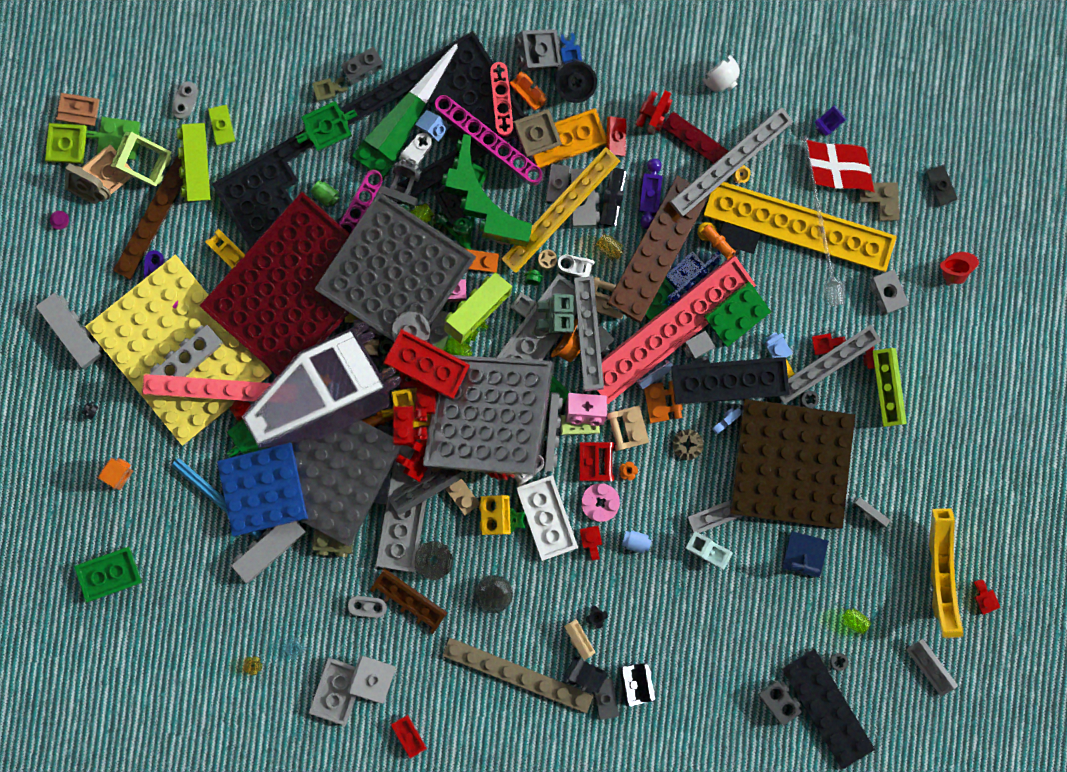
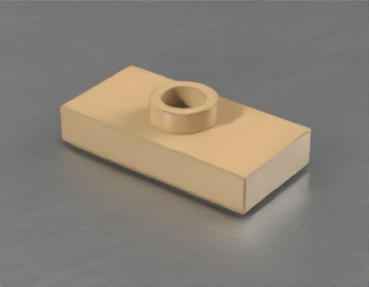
M577 620L564 626L571 637L572 645L578 649L583 660L595 654V650Z

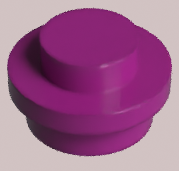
M55 211L50 216V224L53 228L62 230L68 226L69 217L64 211Z

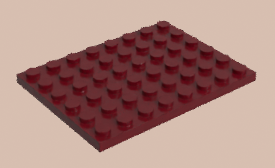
M302 191L199 307L277 376L281 377L302 353L321 345L350 313L315 290V288L351 234ZM300 364L299 367L290 375V377L285 381V383H287V381L297 372V370L302 366V364Z

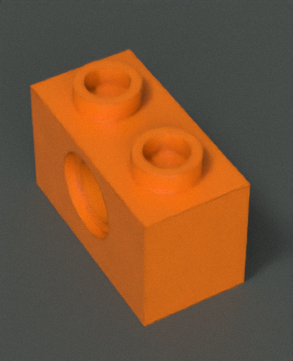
M119 457L117 460L111 458L98 478L111 487L121 490L133 473V470L130 469L131 464Z

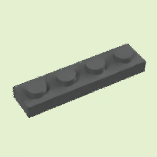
M440 469L389 500L399 516L464 478L465 474L462 470Z

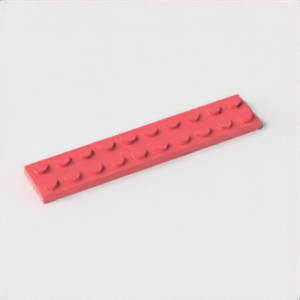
M733 256L723 262L602 359L604 389L597 390L600 395L607 396V404L708 325L704 316L747 281L751 282L753 287L756 286L737 257Z

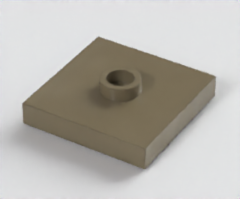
M549 109L513 121L525 157H530L562 145Z

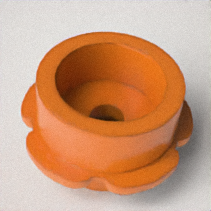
M630 461L621 464L619 467L621 478L633 480L638 473L637 466H634V463Z

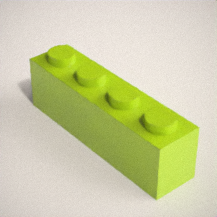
M205 123L180 124L179 128L176 129L177 140H180L181 148H178V158L182 160V167H179L180 178H183L181 197H184L185 201L210 200Z
M496 272L491 277L487 276L481 283L482 286L479 289L475 288L470 293V298L467 301L463 300L457 306V310L454 313H449L445 318L444 331L460 344L510 296L513 286Z
M896 348L874 350L873 357L883 427L907 424Z

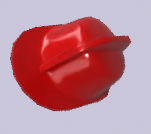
M956 252L950 255L940 264L946 285L964 283L969 274L979 265V260L975 255L968 252Z

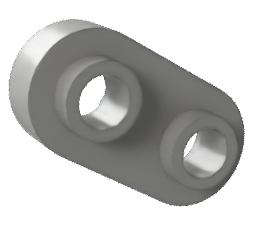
M184 82L179 87L172 105V112L178 119H186L192 113L199 94L198 88L194 83ZM187 88L191 89V92L189 94L185 93V90ZM179 106H184V110L178 111Z
M355 596L350 599L348 609L354 615L379 618L386 613L387 605L380 598ZM356 602H360L362 604L361 609L355 608ZM376 604H379L381 606V610L379 612H376L374 610V606Z

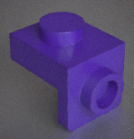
M834 105L814 122L818 132L828 136L847 119Z

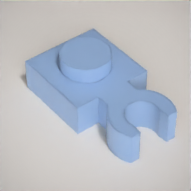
M738 407L735 410L731 408L723 414L726 418L712 428L716 435L741 415L742 411Z

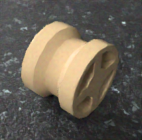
M548 249L539 254L538 264L543 270H551L556 266L557 256L555 252Z
M362 339L363 348L361 350L363 354L379 357L378 346L380 341Z

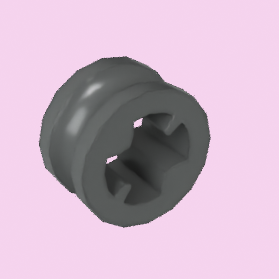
M807 391L801 397V403L806 408H814L819 402V396L814 391ZM806 395L808 397L814 396V404H807L805 402L807 400L805 399Z
M841 653L832 655L830 659L832 668L839 671L846 669L849 663L847 656ZM838 656H840V659H844L842 667H839V665L835 666L834 664Z

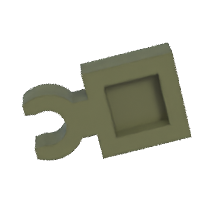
M344 77L338 78L334 83H332L331 78L312 83L317 102L336 98L335 92H347V87H339L341 82H345Z

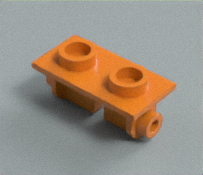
M520 72L516 76L517 78L509 83L534 110L545 105L547 101L546 94L538 86H535L533 89L531 88L534 82L526 73Z

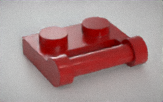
M580 442V481H614V475H612L613 442ZM599 449H605V475H599Z

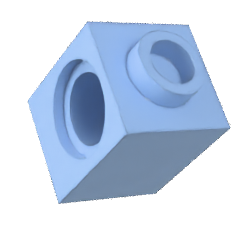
M428 110L424 112L415 124L423 133L428 134L438 142L450 128L440 116Z

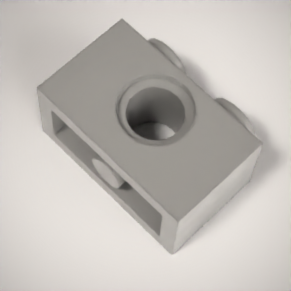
M895 269L873 277L870 280V289L873 294L877 295L879 300L877 301L880 312H884V315L909 305ZM885 288L892 291V297L888 298L884 295L883 291Z

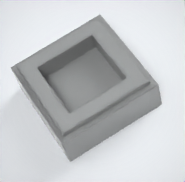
M520 292L510 309L526 318L536 302Z

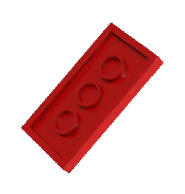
M403 329L400 330L383 363L451 400L454 399L470 367V364Z

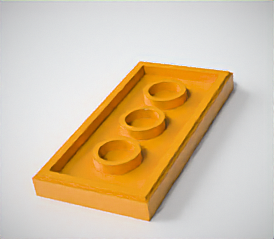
M596 108L555 122L554 124L562 145L532 157L535 165L541 169L605 146L606 135Z

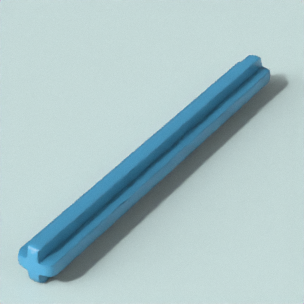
M177 458L173 462L172 467L227 513L225 498L181 459ZM263 530L250 534L255 539H259L263 534Z

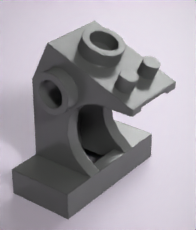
M410 158L396 162L393 173L396 175L391 187L388 188L381 185L378 192L393 201L415 208L417 198L410 196L414 182H418L422 173L419 170L420 165ZM401 175L410 178L407 189L397 185Z

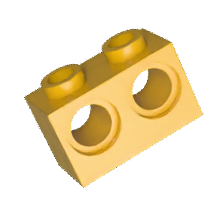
M481 496V501L479 502V510L481 512L479 527L482 535L510 534L509 496ZM493 501H495L496 503L495 510H492L491 504ZM494 520L497 523L495 530H493L492 528V522Z

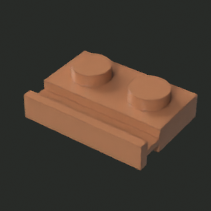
M61 93L56 120L95 127L100 100Z

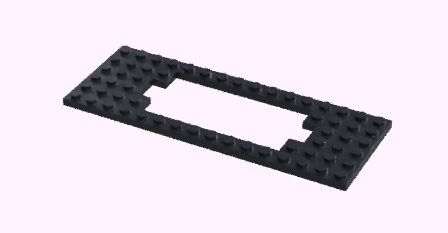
M474 31L464 35L340 108L344 114L355 109L357 116L348 120V127L411 91L438 61L457 44L456 51L427 102L431 105L435 103L439 96L446 95L506 142L518 136L514 124L513 131L509 136L505 137L497 133L490 73L491 66L494 63ZM498 70L493 71L494 73H497L498 81H504L502 80ZM499 85L495 91L497 94L503 95L506 92V87ZM510 91L512 119L516 121L526 116ZM500 104L497 110L499 113H506L508 106ZM461 113L454 115L457 121H461L464 118ZM509 116L505 118L498 117V120L502 119V126L499 129H503V132L510 128V126L506 125V118L510 119ZM453 125L446 132L456 148L458 139L462 140L464 134ZM471 125L468 130L471 133H476L479 127ZM305 129L212 183L250 249L293 202L287 189L299 183L288 162L315 147L310 139L300 144L298 143L296 136L306 132ZM486 137L483 142L490 145L494 142V139ZM471 140L470 155L471 162L473 163L487 155L488 152ZM455 149L420 170L422 171L418 182H414L410 196L416 197L441 182L443 174H447L449 168L452 169L454 158H458L459 151ZM406 178L397 185L407 189L410 178ZM358 208L350 211V215L354 218L359 217L361 214ZM340 217L339 219H337V220H335V221L339 224L340 221H341V219H342V217ZM349 225L342 226L347 232H351L352 228Z

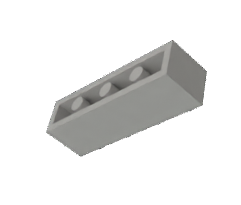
M53 293L36 307L80 367L86 369L103 356L100 352L102 347L96 340H91L89 337L91 333L85 325L81 326L79 324V316L74 310L70 311L66 305L69 303L64 296Z
M298 521L277 526L274 529L269 528L262 534L264 538L259 542L255 540L247 547L249 551L244 555L240 553L233 559L235 563L231 566L246 583H250L307 532Z

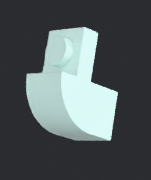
M696 531L686 546V549L696 556L723 570L733 554L730 550L716 544Z

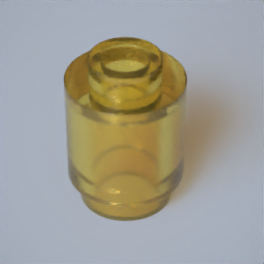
M605 233L595 245L601 253L612 261L614 259L618 260L624 253V250H622L624 245L611 235H606Z

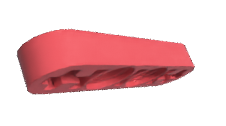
M496 62L491 66L490 70L497 133L506 137L513 131L508 70L504 63ZM497 67L504 70L501 73L502 80L506 79V81H498L497 73L493 72L497 70ZM497 86H505L506 92L503 95L497 94L495 91ZM500 104H506L508 111L506 113H499L497 107ZM509 116L510 119L506 118V125L510 126V128L503 132V129H499L502 126V119L498 120V117L505 118Z

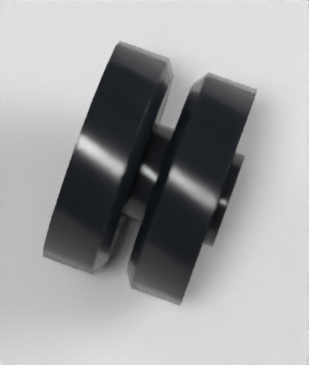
M571 59L564 61L558 66L554 74V85L556 91L563 99L572 103H580L588 100L594 94L597 88V77L590 65L582 60ZM574 77L578 79V82L576 84L572 83V78Z

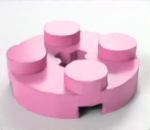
M604 483L590 486L582 497V510L589 519L597 522H605L612 519L620 507L618 493L613 487ZM598 497L606 500L604 508L595 505Z

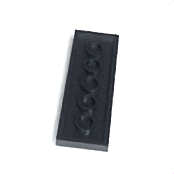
M786 357L671 366L675 405L790 395Z
M815 649L781 668L842 770L875 750Z

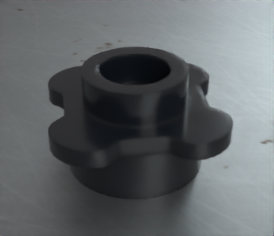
M91 401L90 404L86 403L81 412L84 414V419L92 420L98 409L94 402Z
M597 606L591 607V613L586 617V622L588 624L592 623L596 628L600 629L603 627L604 620L608 618V613L599 610Z

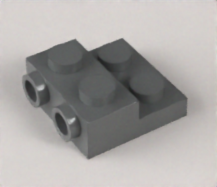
M557 29L524 30L515 37V48H519L517 64L522 68V72L558 68L562 64Z

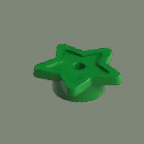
M510 508L511 533L516 528H525L523 518L525 512L517 513L513 508Z

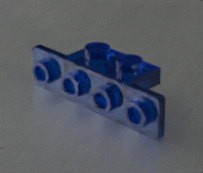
M693 251L689 253L665 277L676 289L667 297L665 303L669 305L671 302L675 303L682 297L681 293L685 289L687 291L695 285L694 281L698 277L702 279L709 272L707 269L710 266L715 267L722 260L720 258L722 253L720 251L716 252L705 263Z

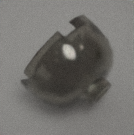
M486 576L476 586V602L486 612H502L512 602V586L502 576Z

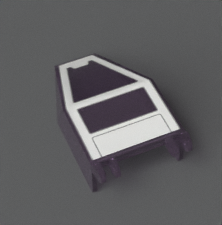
M366 322L356 324L345 332L301 351L242 415V419L258 448L284 445L285 442L291 441L297 443L310 438L314 440L321 439L390 405L388 391L397 386L401 380L399 376H395L384 382V379L391 377L395 373V369L390 367L381 373L378 372L363 346L364 343L372 340L375 335L373 332H367L359 338L357 336L368 330L369 325Z

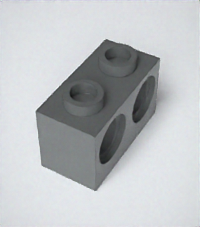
M373 46L341 64V68L350 85L353 86L382 70L384 64Z
M775 680L759 692L758 696L780 725L784 726L801 713L799 709L801 705L795 697L791 699L787 693L789 689L783 681L779 683V681ZM777 688L780 691V696L777 699H772L770 692ZM786 704H789L792 708L789 715H784L782 712V707Z

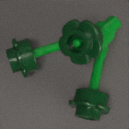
M440 212L433 219L435 222L433 226H436L439 230L444 226L460 242L461 247L471 250V235L475 217H471L470 222L466 218L457 219L453 223L452 229L447 224L449 220L445 213L442 214Z

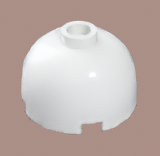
M731 55L727 56L729 59L727 62L722 60L707 73L709 76L707 80L704 77L702 78L704 84L711 90L721 92L727 89L730 91L737 85L736 80L739 77L740 70L737 62Z

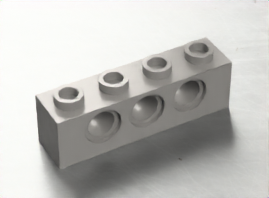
M201 325L194 331L195 335L190 340L186 338L179 344L181 348L176 352L171 351L164 357L166 361L161 365L157 363L150 369L151 374L149 375L167 376L165 370L168 366L172 365L175 368V373L172 376L186 377L224 343L208 325L205 327ZM198 340H203L204 348L200 351L196 350L195 343ZM183 353L190 355V360L187 363L180 361V356Z

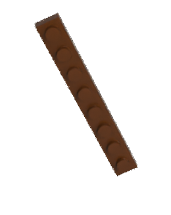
M178 155L113 271L129 280L133 278L178 197L181 186H183V178H180L179 167H182V160L178 158Z

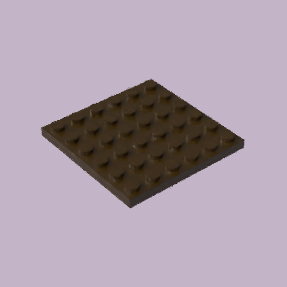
M743 399L729 514L843 529L855 414Z

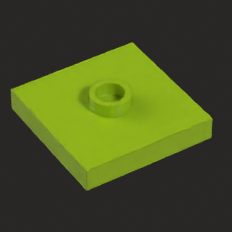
M49 123L45 161L83 164L87 126Z

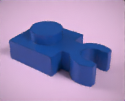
M571 33L570 41H566L564 35H561V43L565 46L560 49L563 62L571 59L582 60L579 45H573L575 42L574 33Z

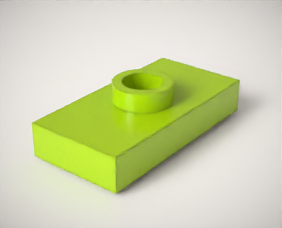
M227 104L209 108L216 145L221 146L236 142Z

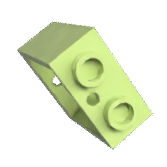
M125 132L110 167L147 185L157 186L163 179L164 175L162 173L164 168L171 161L170 155L172 152L133 132ZM135 142L160 154L149 178L124 167Z

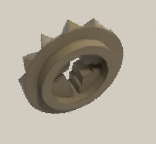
M690 429L680 431L673 440L675 454L684 460L697 458L703 450L702 437L696 431ZM689 437L690 443L696 446L690 447L687 453L686 446L680 445V443H685Z

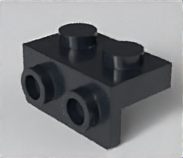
M648 663L619 667L625 706L655 701V690L652 686L651 669Z

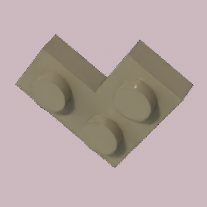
M898 182L873 183L874 193L859 189L860 203H879V221H899Z

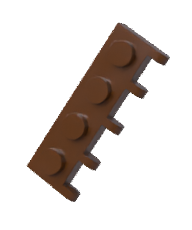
M385 568L370 589L371 592H374L377 588L387 595L384 599L385 602H388L391 598L403 606L400 610L402 614L406 609L418 617L415 622L418 625L421 620L432 627L430 630L432 635L448 613Z

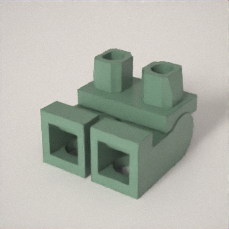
M554 294L553 298L536 303V311L546 313V319L537 320L536 330L546 332V334H568L574 332L573 314H570L573 312V295Z

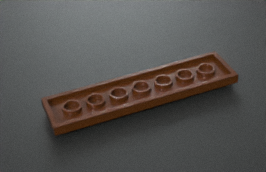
M678 175L674 179L606 303L637 323H640L644 318L710 194L707 195L688 213L680 217L669 202L691 183Z

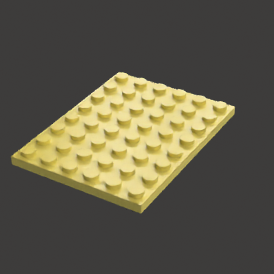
M175 254L85 327L183 446L226 412L234 401L142 394L143 375L151 374L150 369L157 363L161 365L166 361L164 357L171 351L176 352L181 348L179 344L186 338L190 340L195 335L194 331L198 327L208 325L224 344L186 377L263 382L273 373L262 361L199 307L209 294ZM178 300V304H177V307H176V309H175V308H173V305H174L175 302ZM198 340L195 343V349L198 351L202 350L205 346L203 340ZM183 353L180 356L182 363H187L190 360L188 353ZM170 365L166 368L167 376H172L175 373L174 366Z

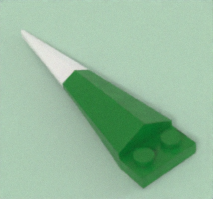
M457 44L438 61L369 133L352 155L355 160L369 170H377L380 172L382 179L385 178L394 166L434 88L456 51Z

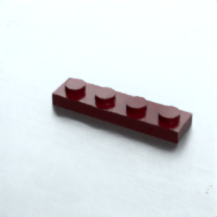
M674 111L662 125L664 130L712 164L729 151Z

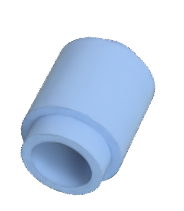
M632 530L631 532L626 531L622 546H625L628 550L644 554L645 550L649 551L651 540L648 539L649 535Z

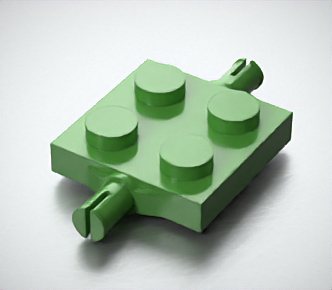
M102 117L99 131L87 130L86 138L97 139V154L109 144L117 151L125 132H133L141 136V122ZM134 143L128 159L136 160L137 150L141 144Z

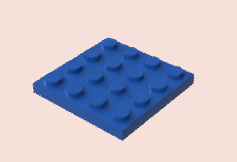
M292 443L217 461L232 537L308 519Z

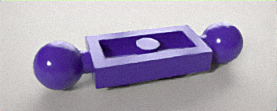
M656 158L650 159L647 163V169L650 174L644 173L639 212L645 213L640 219V225L644 229H648L654 218L652 214H656L659 209L663 176L657 175L662 168V163Z

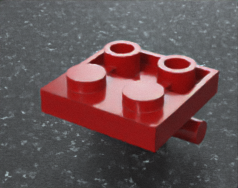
M664 90L657 106L653 105L658 93L650 91L646 102H643L639 110L640 115L635 125L642 128L646 118H650L651 121L647 132L654 135L656 130L660 131L665 119L663 113L667 114L673 100L670 99L672 93Z

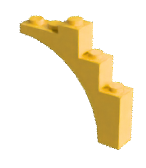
M952 508L932 509L929 548L932 556L930 577L934 587L932 608L935 618H938L943 638L963 637L955 586V518Z

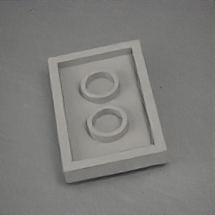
M328 658L309 713L346 726L357 696L347 692L356 667Z

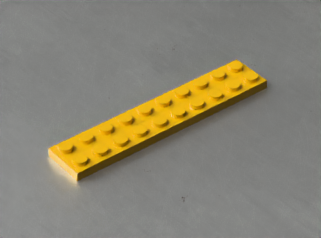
M726 182L721 183L710 193L703 215L707 218L883 273L887 270L897 237L896 235Z

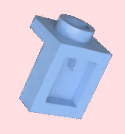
M775 332L767 337L768 341L764 345L772 358H787L793 354L783 338V333L778 335Z

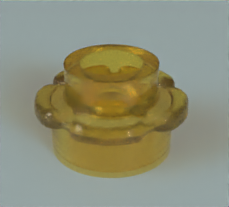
M253 656L245 659L243 669L246 673L256 675L258 671H261L262 663H260V658Z

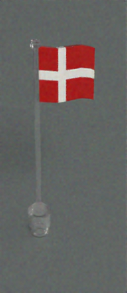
M802 136L800 138L804 143L830 279L824 284L826 299L830 307L845 304L846 296L843 281H839L833 275L816 185L834 189H861L875 193L866 148L857 145L825 144L810 141L808 136Z

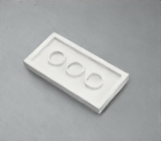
M553 475L516 488L542 561L578 548Z

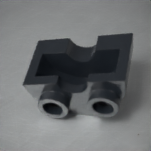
M574 656L564 676L566 677L564 681L573 686L575 683L581 685V690L590 695L592 692L598 694L608 672Z

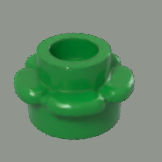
M529 270V272L524 274L525 282L529 285H540V281L543 279V276L537 270Z

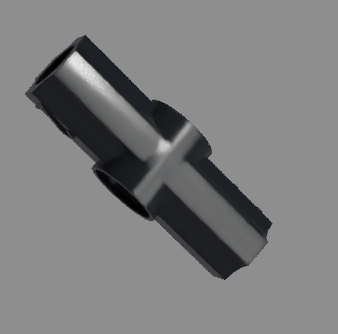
M614 168L610 172L602 203L604 206L600 219L601 225L616 227L619 208L622 206L624 196L623 188L627 175L626 170Z

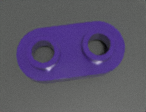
M152 250L146 254L144 279L165 263V258L161 252ZM154 257H157L159 260L156 264L152 263Z

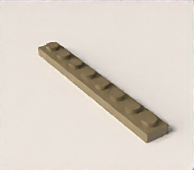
M449 638L443 656L585 713H587L594 696L453 638Z

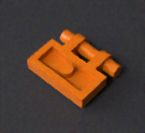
M668 381L669 389L664 390L663 382L650 384L644 388L650 424L669 421L668 413L674 412L675 419L682 418L681 410H683V407L674 403L672 381ZM671 395L672 406L667 407L665 396Z

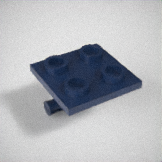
M791 531L782 569L820 578L829 540Z

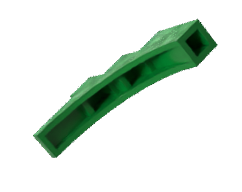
M464 134L462 140L458 139L456 151H459L458 158H454L452 169L449 168L448 173L443 174L441 185H445L444 192L465 196L462 197L460 208H464L462 215L482 219L479 231H483L481 238L527 247L532 224L505 213L484 193L476 179L471 164V135Z

